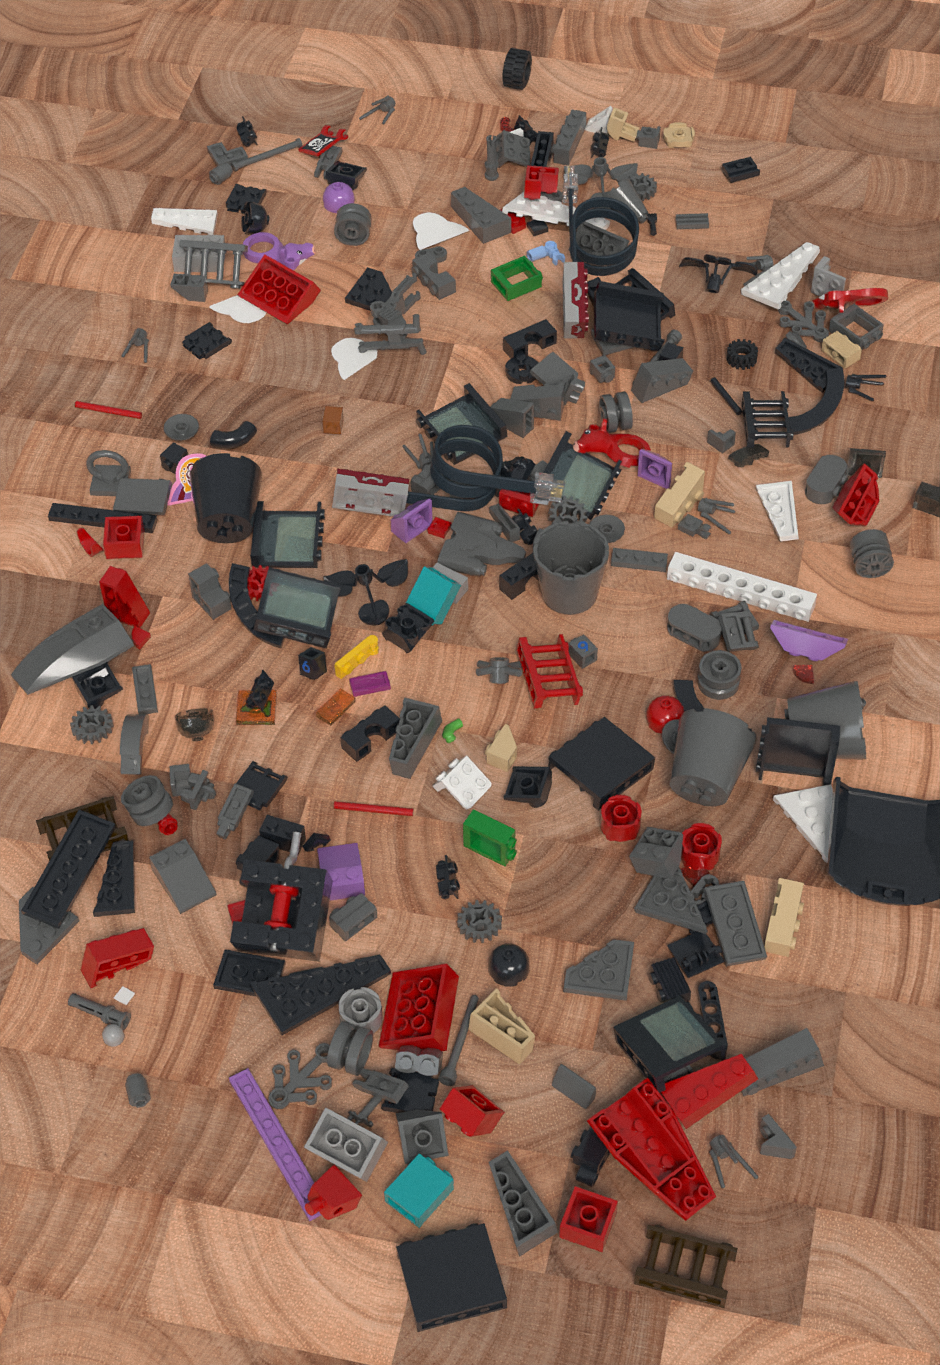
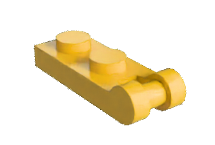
M375 635L368 636L335 663L336 676L342 679L349 675L359 664H363L370 655H377L379 652L378 637Z

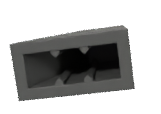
M500 398L491 405L494 412L506 424L507 430L524 438L534 429V403Z

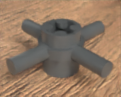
M494 657L490 658V662L482 660L477 662L479 668L476 669V675L490 674L491 683H508L509 675L517 677L522 675L520 661L509 663L508 658Z

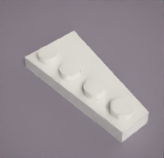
M154 208L151 220L152 224L170 228L177 226L180 230L186 231V229L194 230V233L201 234V232H206L208 235H214L218 213L217 210Z
M792 481L756 485L758 495L780 542L799 539Z

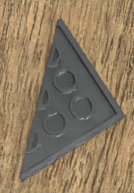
M678 867L672 879L653 876L634 908L635 913L707 934L706 925L703 922L680 867Z

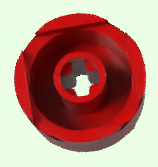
M626 795L610 797L601 808L600 826L606 839L617 842L636 839L641 827V806L637 801L634 802L631 800V797Z
M695 823L683 831L681 860L685 867L694 870H712L718 863L722 837L720 833L718 834L714 830L713 826L706 823Z

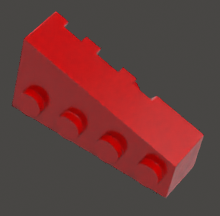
M739 1054L665 1083L666 1090L661 1093L687 1129L757 1081L758 1077L744 1056Z

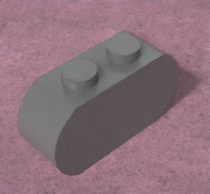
M825 455L820 458L806 480L805 495L808 500L816 504H828L835 496L839 495L842 484L844 485L847 482L849 476L847 475L848 466L844 459L836 455Z
M678 604L671 608L668 613L667 623L669 635L702 652L711 651L719 645L722 628L718 619L688 604Z

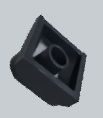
M337 161L326 171L325 178L328 184L343 182L354 190L358 187V181L367 171V167Z
M517 456L513 460L502 463L500 476L527 480L536 464L524 456ZM496 488V497H499L501 489Z
M108 662L72 676L80 697L89 709L91 705H93L94 709H97L98 706L104 704V700L123 690V687L120 686L112 673Z
M513 766L510 781L503 797L504 800L529 803L533 808L543 806L547 802L552 786L551 768Z

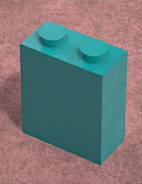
M424 566L406 603L434 619L432 626L434 624H442L461 584L433 567Z
M418 1154L384 1191L385 1202L420 1228L454 1190V1180L448 1171H442L436 1167L435 1162L431 1158H425Z

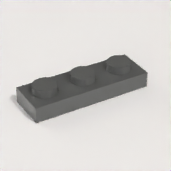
M613 548L611 566L666 572L668 554Z

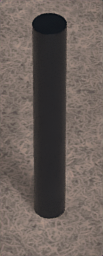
M713 377L710 380L711 384L736 415H741L743 412L720 382Z

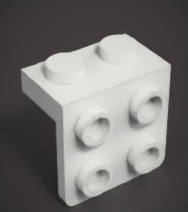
M465 756L460 760L454 759L448 765L450 769L447 772H441L435 778L437 782L433 787L437 792L446 788L464 809H469L492 784L469 757Z

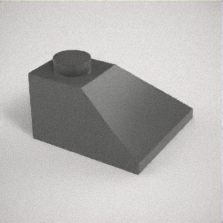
M412 1110L396 1113L405 1164L411 1163L418 1154L431 1159L449 1156L442 1112Z

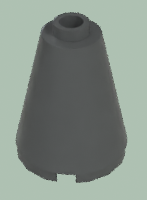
M624 179L618 183L619 187L613 188L606 197L625 203L635 213L638 223L642 224L648 219V211L631 181Z

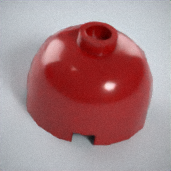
M661 695L656 697L649 703L646 711V720L649 728L656 733L662 734V730L668 722L680 720L681 715L684 713V707L679 700L672 696Z

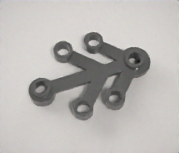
M788 300L781 303L778 313L781 315H791L797 320H790L789 317L783 316L780 318L779 323L781 327H792L791 332L799 336H813V339L817 342H823V339L829 336V331L824 328L825 311L818 310L816 312L817 326L812 323L813 302L807 301L804 303L805 317L794 310Z
M319 1044L315 1049L316 1056L300 1072L298 1063L301 1060L300 1053L297 1050L289 1051L287 1058L290 1063V1082L285 1087H283V1078L286 1075L285 1067L283 1065H275L273 1067L272 1073L275 1078V1089L272 1090L268 1097L269 1104L273 1108L283 1109L292 1102H305L307 1105H314L317 1102V1094L314 1090H307L305 1093H292L296 1088L320 1087L322 1090H329L332 1087V1079L328 1075L307 1078L322 1063H327V1056L322 1057L321 1055L323 1053L328 1054L329 1044ZM296 1055L297 1058L291 1059V1056ZM278 1070H282V1071H283L281 1074H276V1073H275V1072L278 1071ZM325 1080L329 1081V1083L326 1085L322 1084V1082ZM310 1095L314 1096L311 1100L307 1099ZM277 1098H283L282 1101H276Z

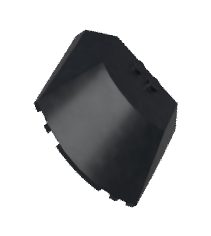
M836 777L833 781L827 875L848 891L862 898L882 904L911 906L930 903L940 899V800L928 801L852 788L841 782L840 777Z

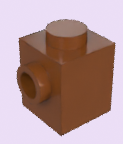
M325 406L322 421L323 433L341 435L344 421L343 407Z

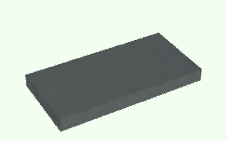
M745 881L705 887L704 893L726 967L765 960L767 954Z

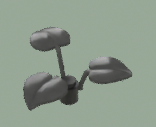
M598 157L594 160L592 169L588 165L580 164L564 166V172L567 177L568 169H570L572 183L574 184L586 183L588 178H591L595 172L600 177L602 193H595L591 198L606 197L610 192H605L603 176H605L607 171L613 180L616 179L619 183L625 177L629 178V175L635 176L638 163L621 165L610 170L606 159Z

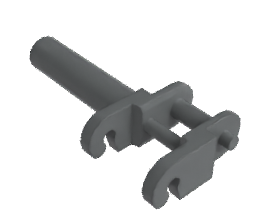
M373 1096L358 1115L355 1111H349L347 1119L350 1121L355 1119L357 1125L364 1123L368 1127H372L373 1122H368L367 1117L381 1102L382 1098Z

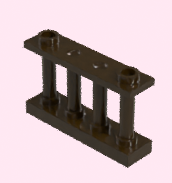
M114 796L105 797L98 801L36 820L40 835L47 834L52 849L46 852L49 861L59 845L54 830L63 827L68 829L78 810L94 816L104 814L107 821L115 823L116 828L103 852L111 850L113 842L129 841L125 826L118 828L112 811L117 810Z
M648 1225L646 1238L652 1241L645 1267L637 1266L634 1284L725 1308L728 1290H724L722 1284L728 1260L735 1262L738 1248L733 1247L729 1243H716L667 1230L661 1225ZM661 1242L674 1245L668 1273L665 1274L654 1269ZM683 1248L696 1251L691 1277L688 1280L677 1276ZM706 1254L719 1257L714 1282L710 1286L699 1281Z

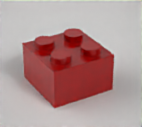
M142 516L105 517L103 547L106 559L143 558L144 525Z
M473 1085L453 1087L439 1108L445 1114L444 1117L447 1120L460 1126V1130L469 1137L491 1134L505 1113Z
M575 1186L560 1224L559 1238L603 1253L617 1214L618 1201Z

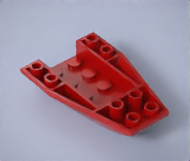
M648 1078L633 1087L625 1096L608 1108L602 1109L587 1120L613 1157L664 1205L683 1220H688L716 1198L676 1114Z

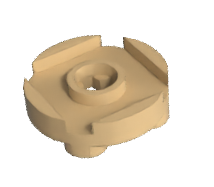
M675 122L669 124L667 129H664L663 138L670 148L691 147L695 138V130L693 127L691 129L687 127L686 123Z

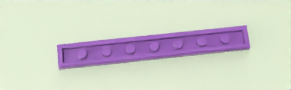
M247 1068L229 1077L230 1084L307 1219L311 1221L321 1216L319 1212L310 1216L305 1210V1204L309 1202L307 1196L314 1181L251 1072Z

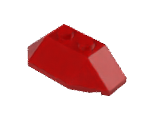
M864 463L844 484L832 508L850 525L863 527L868 525L880 501L877 484L878 475Z

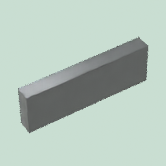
M151 664L132 667L138 713H158Z

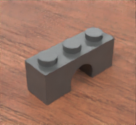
M429 252L412 259V273H416L421 283L430 290L432 295H435L440 300L456 293V280L447 271L438 274V261Z

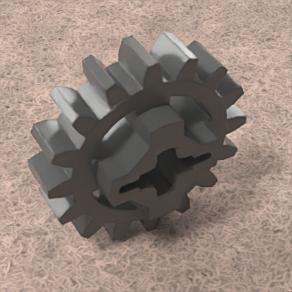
M635 173V176L629 175V178L625 177V179L631 181L642 201H644V198L649 200L650 196H655L657 182L654 181V178H649V175L645 176L643 173L641 175Z
M564 495L562 500L557 498L555 503L552 502L551 508L548 511V514H550L548 520L553 521L552 524L563 521L575 524L585 523L588 519L585 516L588 511L583 509L584 503H578L579 499L574 501L573 496L567 499Z
M91 705L88 710L83 707V712L77 711V716H72L73 722L70 723L72 734L76 736L77 741L82 739L83 744L87 741L93 744L95 740L100 743L102 737L107 739V733H112L111 728L114 727L112 716L108 714L107 709L102 711L101 706L94 709L93 705Z
M476 900L474 905L468 902V908L462 907L461 913H458L457 927L460 928V934H465L466 940L471 937L473 938V943L477 939L484 943L485 938L491 941L492 935L498 936V930L502 929V915H500L499 908L494 909L493 903L488 906L486 900L482 904H479V901Z

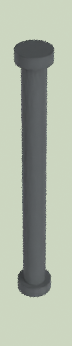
M297 138L294 142L237 163L232 162V169L236 172L244 166L296 147L300 148L303 146L300 138Z

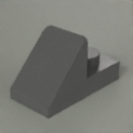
M769 1114L761 1119L760 1132L767 1141L761 1145L760 1154L786 1159L794 1158L797 1149L796 1145Z

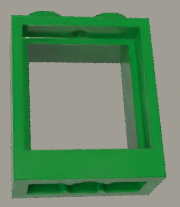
M525 256L491 269V283L507 301L542 287V273ZM522 272L528 277V279L514 285L507 280V278Z
M473 809L463 823L464 847L504 867L509 861L514 860L517 854V850H515L517 842L515 838L516 830Z

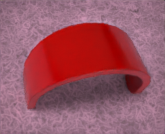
M84 528L77 530L78 539L90 557L104 551Z

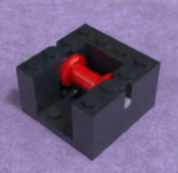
M293 832L290 854L285 860L284 868L278 863L244 859L241 881L247 888L243 917L242 922L233 921L230 943L237 951L320 962L333 880L326 869L293 865L298 856L300 832Z

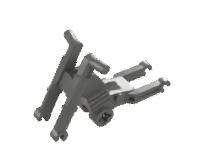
M412 273L413 277L407 275L392 291L391 297L385 303L375 301L370 305L371 315L374 317V325L355 324L354 331L357 335L385 333L388 335L389 340L359 342L360 346H358L359 353H365L368 350L409 349L410 347H418L421 355L427 353L422 338H406L408 334L421 331L420 315H413V324H406L405 319L402 317V314H405L416 301L421 299L419 291H416V295L410 293L405 300L403 298V294L417 281L416 273Z

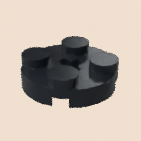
M518 353L516 357L507 361L505 365L506 376L508 380L516 384H522V382L526 381L527 384L532 383L536 378L530 374V370L539 362L523 353Z

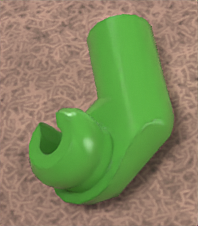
M459 718L444 727L442 737L443 739L445 738L447 743L456 740V736L453 733L463 727V723Z

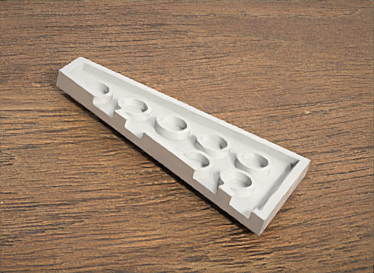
M523 192L505 205L502 210L505 214L514 212L519 217L529 215L535 220L558 224V221L566 222V226H569V206L559 201H552L545 196H540V199L530 200L524 198ZM605 218L586 220V222L604 230L610 225V221Z
M806 242L741 289L742 295L780 309L781 303L788 298V293L793 291L802 278V273L808 270V265L813 263L820 253L819 246Z
M831 784L774 795L773 801L781 806L784 814L792 819L799 832L815 850L819 851L822 859L828 863L833 793Z

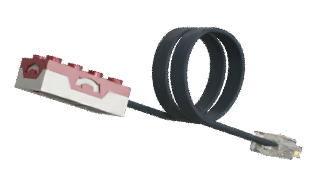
M566 166V174H563L562 193L563 203H569L570 255L572 262H564L563 266L564 338H584L585 332H588L589 324L587 275L606 276L625 269L636 255L639 223L635 213L629 206L619 200L608 197H595L585 200L576 208L573 214V203H577L578 174H575L574 166ZM607 218L625 226L630 232L633 241L626 249L616 254L607 256L592 255L582 250L577 244L576 229L586 220Z
M455 425L443 430L436 438L430 466L431 477L435 484L446 493L463 498H479L459 499L408 491L409 479L337 468L332 508L394 517L405 510L406 503L414 504L420 500L430 499L432 500V507L457 511H474L486 506L492 500L496 488L530 493V503L548 505L549 501L561 502L565 481L553 479L554 474L535 472V481L500 476L503 454L497 439L480 427ZM456 437L473 438V439H477V440H479V441L485 443L488 447H486L484 444H482V443H480V442H477V441H474V440H469V439H452V440H448V439L456 438ZM452 451H466L477 454L487 461L493 475L459 470L446 463L441 456ZM445 477H447V478H449V479H451V480H453V481L459 482V483L471 484V485H476V486L460 485V484H457V483H454V482L449 481V480L446 479Z

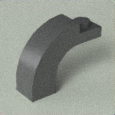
M127 714L124 719L119 754L121 755V774H142V747L144 736L148 734L149 714Z

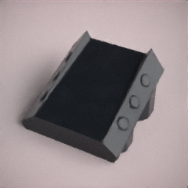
M405 603V605L398 608L395 617H389L385 621V630L382 632V635L386 641L392 642L407 654L412 651L431 627L434 619L410 604Z

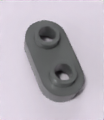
M441 246L422 249L415 253V258L429 252L438 263L444 262L447 259V250Z

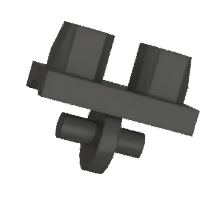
M573 372L569 382L564 378L558 379L555 385H558L560 382L565 381V405L568 401L576 404L580 396L579 392L582 393L585 387V381L577 379L578 373Z
M202 770L201 774L191 773L188 785L193 786V790L183 788L181 792V800L190 803V808L193 810H197L201 800L206 802L207 799H214L216 796V791L213 789L214 784L210 783V780L207 778L208 771Z

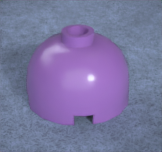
M335 182L328 185L323 193L324 208L332 213H337L343 205L354 203L355 201L352 188L343 182Z

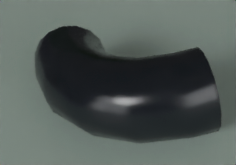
M244 421L233 431L214 430L210 438V445L221 449L238 448L247 444L255 436L257 428L251 422Z

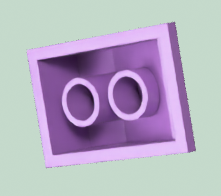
M352 843L317 848L320 869H326L333 880L330 900L356 897L360 893L365 896L358 844Z

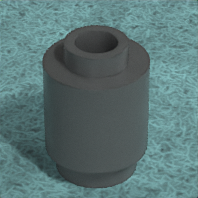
M228 163L219 164L209 172L211 182L217 185L231 177L233 173L232 167Z
M138 1073L127 1077L125 1087L129 1104L137 1108L144 1107L151 1099L147 1080L142 1074Z

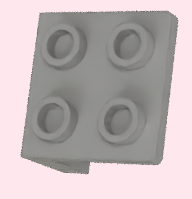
M824 256L814 269L811 293L822 296L829 291H844L846 278L830 272V258Z

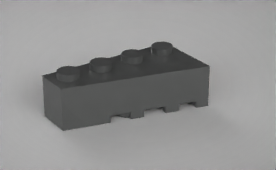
M404 697L403 709L400 712V721L396 728V737L393 741L389 757L393 775L411 779L442 723L439 706Z
M808 1028L745 1058L757 1075L758 1080L741 1092L743 1096L753 1095L762 1089L823 1067L824 1064L820 1050Z

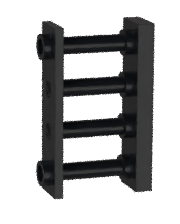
M743 391L742 413L747 448H754V441L758 439H785V446L789 448L790 440H793L794 434L793 430H790L787 411L789 399L785 397V391H781L780 400H754L750 397V391ZM780 407V410H755L753 408ZM755 417H781L782 421H756ZM756 428H783V432H758Z

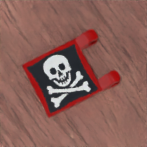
M325 125L317 136L298 150L301 153L318 157L338 141L346 140L348 135H343L346 129H339L336 136H332L333 131L328 132L331 126Z

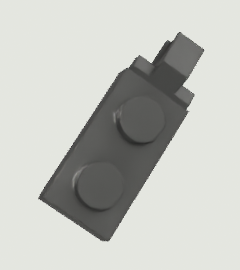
M236 783L234 784L218 816L219 821L217 825L220 827L216 834L220 838L226 840L230 832L235 831L254 794L253 790Z

